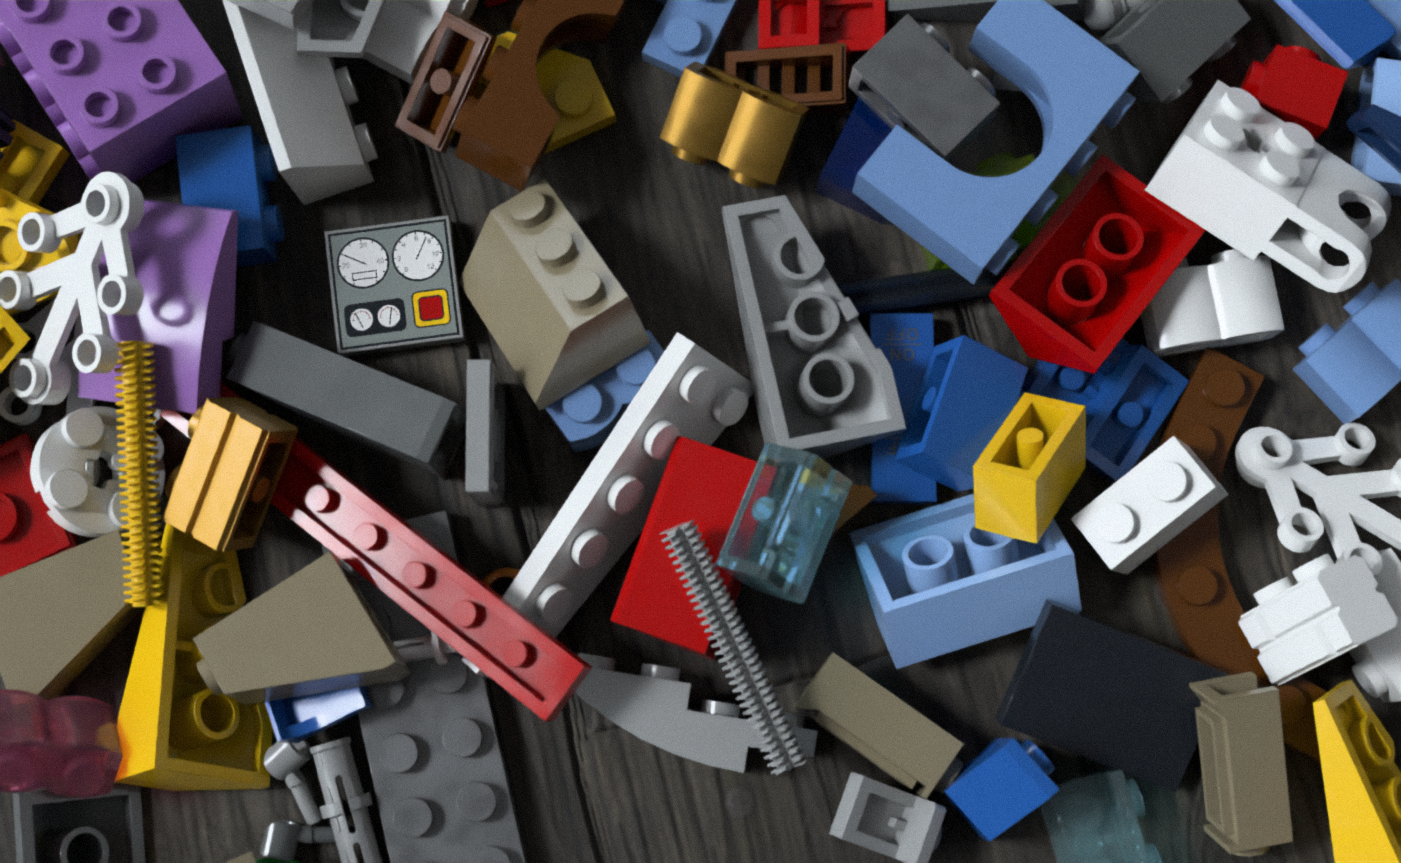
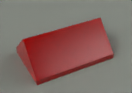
M1102 154L993 288L989 297L1028 357L1095 374L1206 230L1146 192L1147 185Z
M677 436L610 621L715 661L717 657L715 652L719 651L720 647L712 648L711 645L716 643L717 640H708V637L714 635V633L704 632L710 625H701V622L707 620L706 617H697L703 610L693 609L699 605V602H690L696 595L686 594L692 590V587H683L689 580L679 579L685 575L684 571L676 572L682 565L672 564L678 557L669 558V554L675 552V550H666L665 547L670 545L671 542L661 541L667 537V533L659 534L678 524L695 519L693 525L698 524L699 526L696 533H702L700 540L705 539L706 542L703 547L709 548L707 555L713 556L711 563H716L714 570L720 571L718 578L723 577L721 586H727L725 593L730 592L728 601H734L732 606L734 608L774 497L777 477L772 466L686 437Z

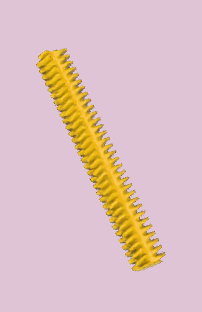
M121 341L117 343V346L121 350L118 351V357L122 359H118L116 365L122 367L114 368L115 373L123 374L115 377V381L123 382V384L115 385V388L123 392L115 393V396L124 399L116 401L117 406L124 407L123 409H117L116 413L125 416L116 418V421L125 424L117 426L118 431L125 432L117 434V438L126 441L117 443V446L126 448L125 450L118 451V455L126 456V458L118 459V463L127 466L119 467L118 470L127 473L126 475L119 476L120 480L127 481V483L119 484V487L128 489V491L119 492V495L128 497L126 500H120V504L128 506L127 508L120 509V512L129 514V516L120 517L121 521L129 522V524L121 525V529L130 531L121 534V537L130 538L129 541L121 543L123 546L130 547V549L122 550V553L131 555V557L122 558L123 562L131 563V565L123 566V570L131 571L130 574L123 575V578L132 579L131 582L123 583L124 587L132 588V590L124 591V595L132 596V598L124 599V603L133 604V607H146L164 602V597H160L164 593V589L158 588L163 586L164 581L156 580L163 577V572H155L163 569V564H157L163 559V556L157 555L162 552V548L155 547L161 545L162 540L154 539L162 535V531H154L161 528V523H155V521L161 519V515L154 514L159 512L161 507L153 506L159 504L160 499L152 498L160 494V490H152L159 487L160 482H153L152 480L159 478V474L151 473L159 470V466L151 465L158 462L159 458L151 457L158 454V449L150 448L157 446L158 441L149 440L158 436V433L149 432L157 429V425L149 424L157 420L156 416H149V414L155 413L157 409L148 407L156 404V400L148 399L154 397L156 392L147 391L156 386L154 383H147V381L155 379V375H147V373L155 371V367L146 366L155 362L154 359L146 358L147 356L154 355V351L146 350V348L153 347L154 343L146 341Z

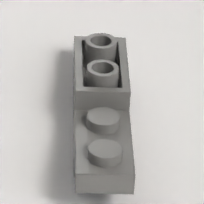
M578 653V656L592 666V669L575 692L607 719L636 737L672 754L708 766L741 773L745 771L748 747L759 749L766 747V744L757 745V742L763 739L762 737L753 736L759 732V729L750 730V727L756 723L747 722V719L739 718V705L702 699L700 712L688 710L692 685L691 683L679 682L680 669L642 663L641 674L634 675L615 672L617 659ZM786 713L785 720L790 721L788 728L793 727L792 735L797 736L795 743L800 742L801 744L799 750H804L803 756L814 757L817 731L803 728L804 715Z

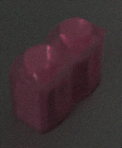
M0 690V792L20 793L44 787L53 793L75 798L96 797L111 793L123 758L114 711L111 705L101 700L84 696H64L47 701L36 694L26 691Z

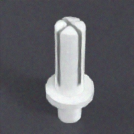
M432 631L429 636L393 642L405 663L435 658L437 664L444 665L448 662V654L457 652Z

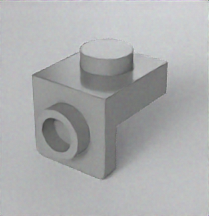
M851 772L829 834L904 863H928L931 854L935 851L941 840L942 822L946 814V807Z

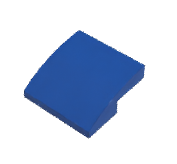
M1122 338L1095 374L1039 360L1024 381L1021 389L1026 393L1086 406V467L1115 483L1133 468L1182 394L1189 380L1143 344L1131 345Z

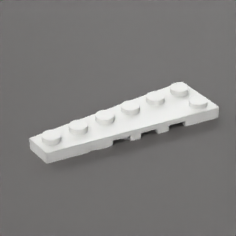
M677 332L503 598L556 638L643 530L677 436L686 437L711 446L726 426L735 424L744 415L748 406V399L753 394L752 382ZM463 656L461 661L476 674L491 679Z

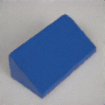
M1274 0L1344 69L1367 66L1397 33L1395 27L1367 0Z

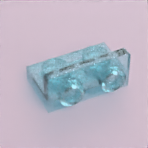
M1107 769L1055 784L1060 790L1040 805L1058 863H1162L1155 845L1152 842L1145 844L1139 826L1138 818L1145 817V807L1140 790L1133 778L1125 780L1121 769Z

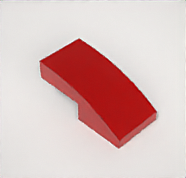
M759 0L758 49L846 43L854 58H861L889 32L888 0Z

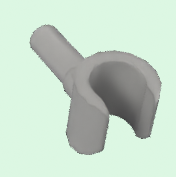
M306 739L299 743L276 742L265 753V768L276 779L285 780L307 825H312L320 821L322 816L305 782L306 779L299 769L312 759L313 754L310 753V744Z

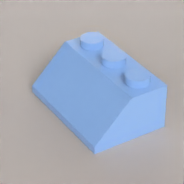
M973 493L849 532L853 551L878 628L896 669L1035 626L1046 599L1075 611H1082L1074 553L1054 518L1037 544L975 528Z

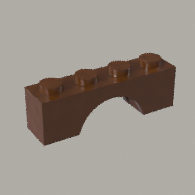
M523 0L510 27L511 30L518 33L509 50L501 45L497 46L482 75V79L489 82L480 100L470 95L455 120L453 130L461 133L455 157L521 192L524 191L552 140L560 118L541 91L537 79V63L548 52L563 44L577 41L606 43L629 0Z

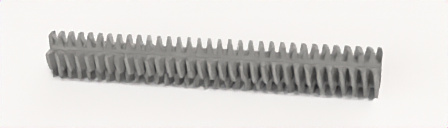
M695 519L664 530L659 535L667 533V537L661 541L671 542L665 549L675 550V552L669 554V558L677 556L678 559L672 562V564L682 565V567L676 570L677 573L685 572V575L679 579L689 580L688 583L683 585L684 588L692 587V590L686 594L696 595L695 598L690 600L691 603L699 602V605L693 609H702L703 612L698 614L697 617H706L707 620L701 622V625H710L704 632H713L714 635L708 637V640H717L711 647H720L721 650L715 652V655H724L718 662H727L728 665L722 667V670H731L725 677L735 678V680L729 682V685L738 684V687L732 691L733 693L741 692L742 695L736 697V700L745 699L746 702L739 706L740 708H749L743 712V715L752 714L753 716L746 720L747 722L756 723L750 727V730L759 729V732L753 736L763 738L757 742V745L766 744V747L760 749V751L766 753L769 751L770 754L764 756V759H773L767 766L777 767V769L771 771V774L776 773L778 775L805 764L808 759L803 757L804 750H799L800 742L795 743L797 736L792 735L793 727L788 728L790 721L785 720L786 712L781 713L783 706L778 705L779 697L774 698L776 691L771 690L772 682L767 683L769 676H763L766 669L760 668L762 666L761 660L756 661L759 654L753 653L755 650L754 645L749 646L752 639L746 638L748 635L747 630L742 631L745 624L744 622L739 623L741 620L740 615L735 616L737 607L732 608L734 601H728L730 592L725 593L727 586H721L723 577L718 578L720 571L714 570L716 563H711L713 556L707 555L709 552L708 547H703L706 541L705 539L700 540L702 533H696L699 526L698 524L693 525Z

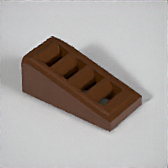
M846 43L725 52V72L747 82V69H757V86L773 91V69H782V95L808 107L807 116L855 114V93L848 87L855 58ZM798 69H808L807 93H798ZM824 70H833V91L823 92Z

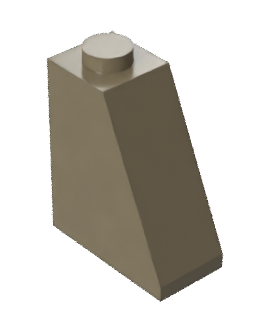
M120 530L113 531L0 577V672L14 711L38 712L49 707L145 608L133 607V604L124 603V599L132 598L130 595H124V591L132 590V588L123 586V583L132 581V579L123 578V575L131 573V571L123 570V566L131 565V563L122 561V558L131 557V555L122 553V550L130 549L129 546H123L121 543L130 540V538L121 537V534L126 532Z
M330 551L193 638L203 656V659L196 663L197 669L209 689L216 696L224 693V695L244 705L399 681L411 674L348 566Z

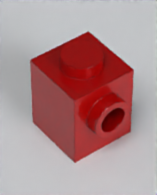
M1277 44L1263 63L1253 60L1240 89L1253 95L1259 102L1260 107L1277 118L1305 128L1316 140L1329 125L1349 72L1322 62L1320 56L1310 49L1300 46L1284 47Z

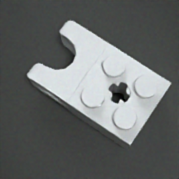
M1217 80L1184 127L1145 189L1146 192L1254 261L1260 252H1263L1315 287L1332 293L1345 291L1362 279L1371 258L1372 247L1370 240L1383 230L1390 216L1392 205L1389 193L1378 182L1315 142L1313 136L1305 128L1292 122L1282 121L1260 107L1257 99L1249 92L1236 87L1231 88L1220 80ZM1358 201L1364 203L1369 208L1371 215L1365 219H1354L1349 217L1340 206L1345 202ZM1326 242L1335 249L1343 251L1348 255L1350 263L1345 266L1328 264L1323 259L1320 250L1322 244Z

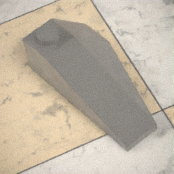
M786 195L723 206L722 215L755 405L769 466L777 468L832 457L905 431L906 425L890 363L880 347L876 349L857 319L859 313L849 297L844 298L824 265L825 258Z

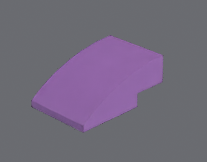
M144 199L143 218L139 226L133 232L128 233L135 276L143 287V303L134 315L107 314L111 337L114 338L116 343L121 341H146L154 343L153 347L146 348V350L154 351V355L147 356L146 358L154 359L155 362L146 366L155 367V371L147 373V375H155V379L147 381V383H154L156 386L147 391L156 392L154 397L148 398L156 400V404L148 407L194 414L198 408L205 405L207 398H221L222 341L234 337L238 210ZM105 252L99 264L101 280L109 275ZM114 369L106 374L83 373L79 371L78 397L109 402L124 400L115 396V393L123 392L115 388V385L123 384V382L115 381V377L123 374L115 373Z

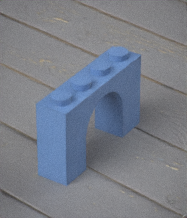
M998 0L977 25L968 51L1024 92L1035 106L1043 130L1042 149L1036 160L1024 169L1006 176L980 177L971 175L949 164L897 124L859 170L852 193L973 285L986 269L994 275H998L1020 246L1019 243L1012 239L1015 232L1025 220L1036 227L1059 197L1050 188L1064 171L1075 178L1098 148L1089 139L1102 123L1113 130L1136 100L1127 91L1140 71L1044 0Z

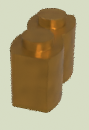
M694 61L683 70L659 138L672 144L671 152L682 160L698 165H705L708 159L717 161L730 168L728 175L734 181L748 187L762 189L765 183L776 185L783 178L809 108L773 91L751 85L727 72Z

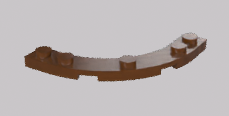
M1210 347L1204 349L1188 378L1189 383L1174 405L1162 433L1159 447L1172 436L1177 437L1193 450L1216 480L1221 483V476L1229 449L1265 376ZM1217 503L1152 555L1153 567L1162 600L1175 631L1191 657L1221 668L1228 673V676L1251 671L1257 675L1258 689L1270 686L1279 689L1284 745L1321 765L1313 702L1327 692L1301 675L1279 686L1278 684H1271L1257 658L1260 654L1259 650L1252 649L1238 624L1240 616L1245 614L1232 588L1221 553Z

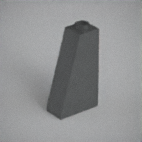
M257 321L253 322L248 334L241 333L235 339L228 353L226 366L230 368L226 379L241 390L443 480L466 434V416L455 402Z

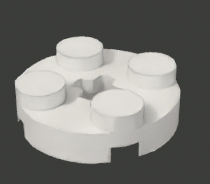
M94 406L71 412L41 435L32 454L30 476L35 493L40 491L44 503L50 508L47 513L54 522L77 535L101 537L116 530L123 531L124 529H121V525L129 524V522L121 521L120 517L129 516V514L120 512V509L128 507L127 505L120 504V500H126L128 497L119 495V492L128 491V489L119 487V484L127 483V481L120 480L119 476L126 475L127 473L118 470L119 467L127 466L118 463V459L126 458V456L118 455V451L125 450L126 448L117 446V443L126 441L117 438V434L125 433L118 431L117 426L125 424L116 421V418L124 417L125 415L117 414V409ZM158 435L156 438L149 440L158 441L157 446L150 448L158 449V454L151 457H158L159 461L151 465L159 466V470L151 473L159 474V478L152 481L160 482V485L152 490H160V494L152 498L160 499L165 482V465L162 459L164 445ZM99 457L104 458L108 462V467L112 469L113 474L112 480L105 481L101 488L93 485L94 475L85 471V462H94Z

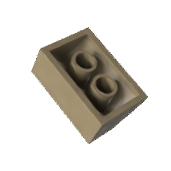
M545 178L490 211L459 279V284L539 411L651 343L629 296Z

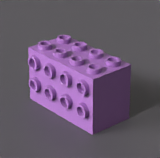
M0 0V42L90 180L102 172H114L124 175L130 182L134 183L177 157L176 135L225 129L243 118L225 69L178 0Z

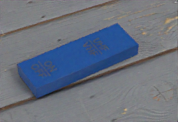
M870 313L868 318L869 338L876 349L880 347L892 367L906 425L934 348L933 313ZM904 431L870 443L871 489L877 495L871 504H935L937 502L935 480L894 461Z

